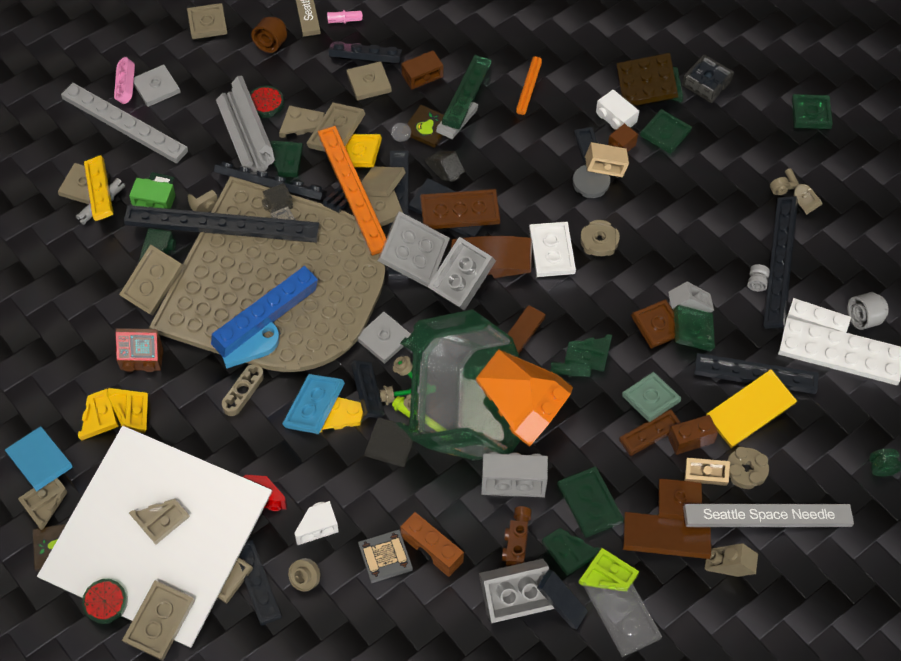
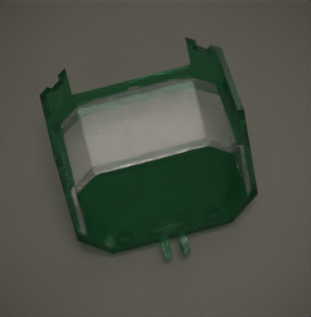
M473 309L419 320L413 328L415 330L408 338L405 337L400 343L413 352L410 423L409 426L402 422H396V424L413 441L428 449L472 461L483 459V454L490 452L511 454L520 442V439L509 429L511 427L504 416H500L498 413L499 409L493 400H489L475 379L498 349L520 358L513 338Z

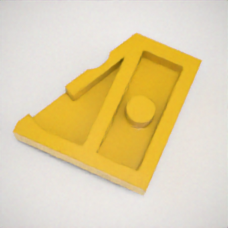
M108 389L88 395L86 410L82 417L84 421L82 430L78 432V437L81 441L119 427L116 413L106 395Z
M338 397L320 432L329 428L337 430L346 426L361 425L364 416L361 403Z

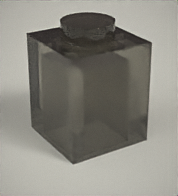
M284 183L263 191L264 199L262 200V205L266 211L269 210L272 216L293 208L292 196Z

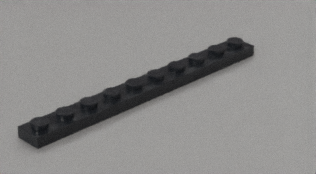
M133 205L127 206L124 223L128 226L317 243L320 229L319 222Z

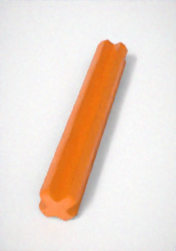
M534 56L532 58L516 108L517 114H526L542 64L540 57Z

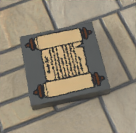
M400 530L358 542L371 584L413 571Z

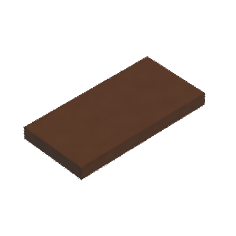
M496 189L420 195L423 224L432 229L500 224Z
M625 512L623 550L710 559L711 527H686L685 520L661 518L658 515Z

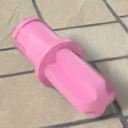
M343 10L341 12H327L328 24L339 22L346 24V22L362 21L363 19L362 11L345 12Z

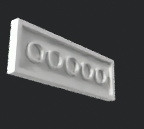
M791 318L786 319L778 355L894 385L899 384L901 378L900 346Z

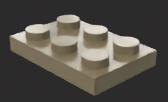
M332 103L307 141L308 147L325 152L318 136V131L336 126L343 144L346 146L365 116L364 109Z
M150 245L119 295L153 316L184 265Z
M154 580L122 641L163 661L195 599Z

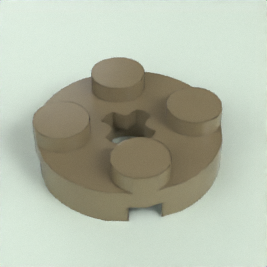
M594 220L582 229L580 241L586 254L609 256L618 247L620 236L618 230L614 229L611 223L604 220ZM600 235L604 240L599 241L596 238Z
M738 447L727 460L730 461L729 476L731 481L740 488L752 489L754 486H760L768 476V458L755 449ZM742 465H750L753 470L746 472Z

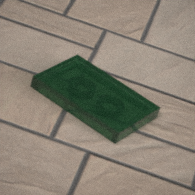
M596 466L558 481L557 485L585 538L624 522V518Z

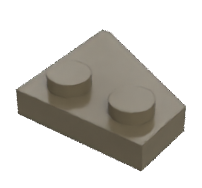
M56 478L37 492L34 488L19 497L18 500L40 530H42L67 494V490L59 479Z

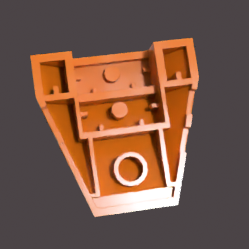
M499 349L475 379L489 400H493L499 409L498 413L500 416H504L511 426L509 429L529 447L549 425L571 395L573 389L559 375Z

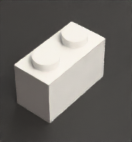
M611 90L597 101L596 113L600 118L606 120L613 129L617 130L624 123L629 127L636 124L639 110L616 91Z

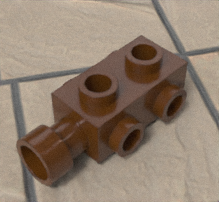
M516 507L514 510V519L516 520H510V528L505 529L504 540L508 541L507 548L503 547L502 561H506V567L525 563L528 521L531 520L532 512L528 507Z

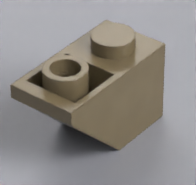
M743 543L712 548L711 558L706 559L705 570L737 577L756 574L758 553Z

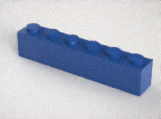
M303 266L212 333L211 345L225 358L269 323H273L316 291L318 279Z

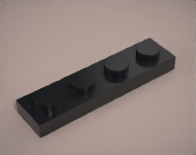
M336 41L332 42L329 47V56L400 63L402 49H397L396 47L384 48L378 45L364 46L360 43L344 44V42Z

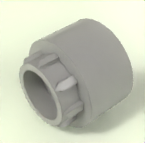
M874 292L852 297L847 307L848 315L851 317L850 321L860 330L882 324L888 315L886 300Z

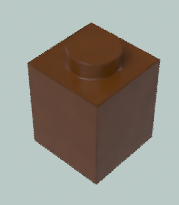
M624 123L609 135L608 145L625 148L629 152L636 146L638 133Z

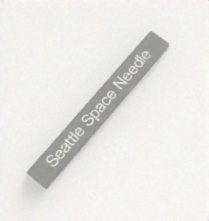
M685 504L683 506L686 527H852L854 525L850 504Z

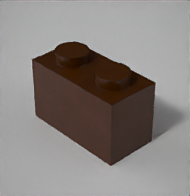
M434 50L401 63L402 76L411 90L443 77V64Z
M707 415L671 426L668 438L675 454L678 455L714 444L718 431L711 416Z

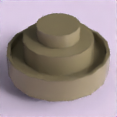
M302 558L291 564L288 573L289 580L297 590L309 591L318 585L320 570L314 561Z

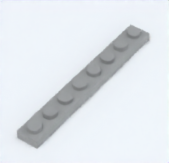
M72 83L61 94L62 99L176 164L188 152L187 146L75 83Z

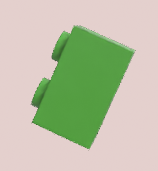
M136 178L129 195L133 206L171 209L176 196L173 184Z

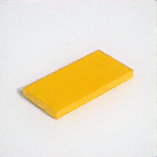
M769 370L711 410L706 416H711L718 433L730 448H733L793 406L797 400L775 373Z

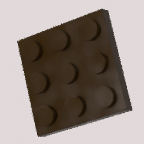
M670 53L617 63L622 97L631 105L635 106L678 97Z

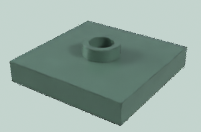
M654 372L625 390L622 395L649 422L681 401V397Z

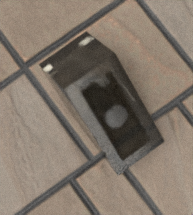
M438 151L425 159L426 164L442 180L453 182L460 178V174L465 172L454 151Z

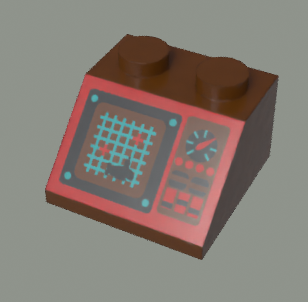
M116 329V353L120 370L127 372L134 370H144L146 372L161 371L163 347L157 329Z

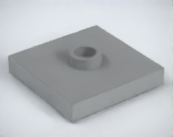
M165 65L138 75L133 80V85L147 107L181 93L180 88Z
M383 312L363 329L357 341L385 364L412 339V334Z

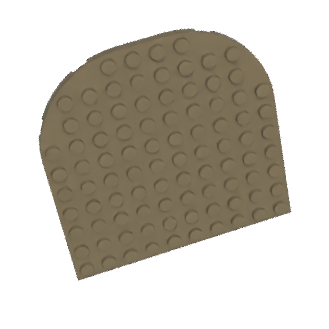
M230 176L211 213L319 222L320 229L317 243L200 232L183 263L184 267L169 289L149 329H157L159 335L219 354L211 345L212 333L305 266L318 279L316 291L273 322L279 332L277 348L267 356L245 363L256 364L272 371L297 372L314 369L334 361L356 343L379 299L385 280V265L377 261L380 253L371 255L353 215L345 211L338 213L323 206L321 203ZM270 331L263 334V336L266 338H270L274 335V333Z

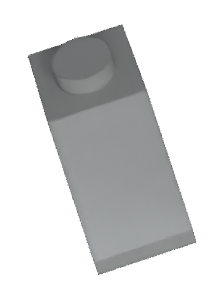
M685 282L668 292L671 308L683 315L714 311L711 294L689 282Z

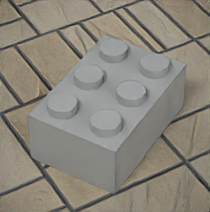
M459 237L427 287L465 311L496 260Z
M497 452L483 454L481 495L545 497L548 456H542L541 454L521 455L519 453L507 455Z
M544 559L479 573L486 612L491 623L555 609L537 589L547 570H549V566Z

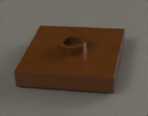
M666 299L633 312L631 315L650 348L678 338L686 332Z
M659 479L658 517L685 520L683 510L685 504H702L701 482Z

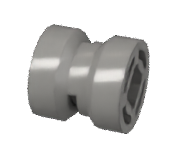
M760 264L751 266L749 273L751 277L748 279L747 284L748 288L757 292L766 290L768 285L767 278L770 273L769 268Z

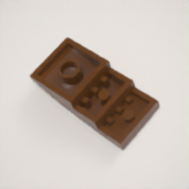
M515 236L462 238L496 260L488 275L492 274L494 278L531 273V238ZM457 239L452 240L451 249L456 243Z

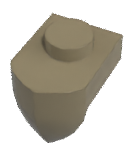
M797 184L794 196H797L798 205L806 215L822 205L819 197L808 185Z
M213 190L197 199L193 195L188 194V202L193 211H212L218 200L217 194Z

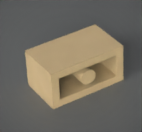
M591 142L585 155L587 171L623 177L629 165L627 149Z
M687 458L684 481L727 486L729 483L730 461Z

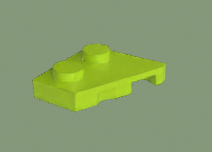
M601 548L579 580V584L627 592L638 576L639 571Z

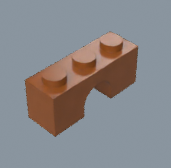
M416 512L400 527L402 538L416 550L419 547L424 549L431 556L433 564L448 577L463 563L464 552Z

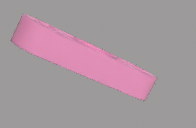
M127 57L122 58L116 68L114 98L122 104L129 102L133 93L135 64Z

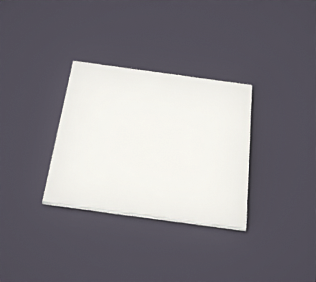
M122 426L37 577L85 599L86 593H88L91 587L104 582V599H102L103 601H96L103 602L104 608L105 603L109 605L105 600V582H111L120 588L123 599H120L123 600L121 609L116 613L133 621L154 580L195 599L174 639L192 648L272 490ZM176 499L190 517L155 545L131 517L129 512L132 510L140 511L147 509L150 505L163 504L165 501Z

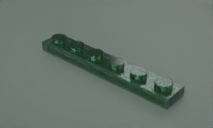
M474 55L442 119L443 125L460 129L491 66L492 60Z

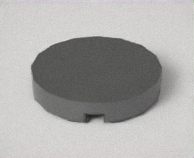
M583 165L573 175V186L576 192H580L586 198L601 197L610 187V176L587 171V166Z

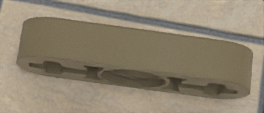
M256 364L247 366L224 397L222 408L226 415H237L264 379L261 366ZM258 372V376L254 375V376L251 378V374H250V373L254 374V373ZM241 386H246L249 388V390L244 394H240L237 392L238 388ZM235 401V407L231 406L228 408V404L232 405Z

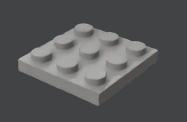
M399 211L395 216L377 261L427 287L438 270L450 238Z

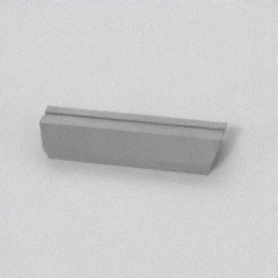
M237 76L231 83L233 87L232 92H228L227 95L222 93L216 99V102L241 165L250 167L253 172L258 170L265 171L275 161L273 150L243 76Z

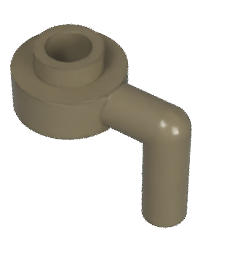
M791 168L785 171L787 178L780 177L771 182L770 188L773 194L784 195L789 189H795L797 184H799Z

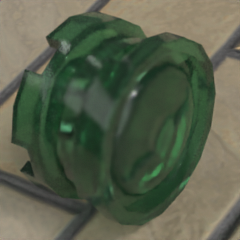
M881 449L871 453L869 459L871 464H873L871 466L872 473L876 476H891L901 471V462L898 461L900 457L899 452L895 449Z

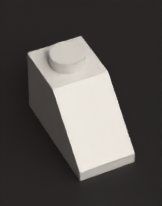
M330 501L318 502L313 507H309L295 531L297 545L338 532L337 521Z

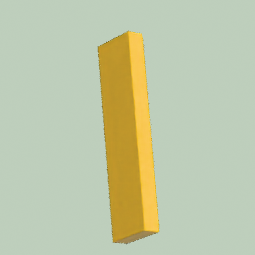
M100 155L84 161L92 216L95 221L113 215L104 158Z

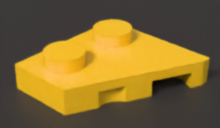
M108 388L106 395L121 426L139 433H145L147 427L148 393Z

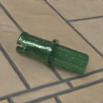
M571 361L570 363L551 362V372L555 374L569 375V377H590L591 375L590 365L572 364Z

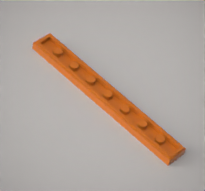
M336 126L318 131L320 141L371 255L381 253L386 236Z

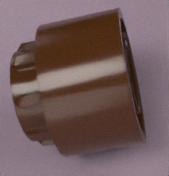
M265 17L252 30V40L259 49L273 53L287 38L286 26L277 17Z

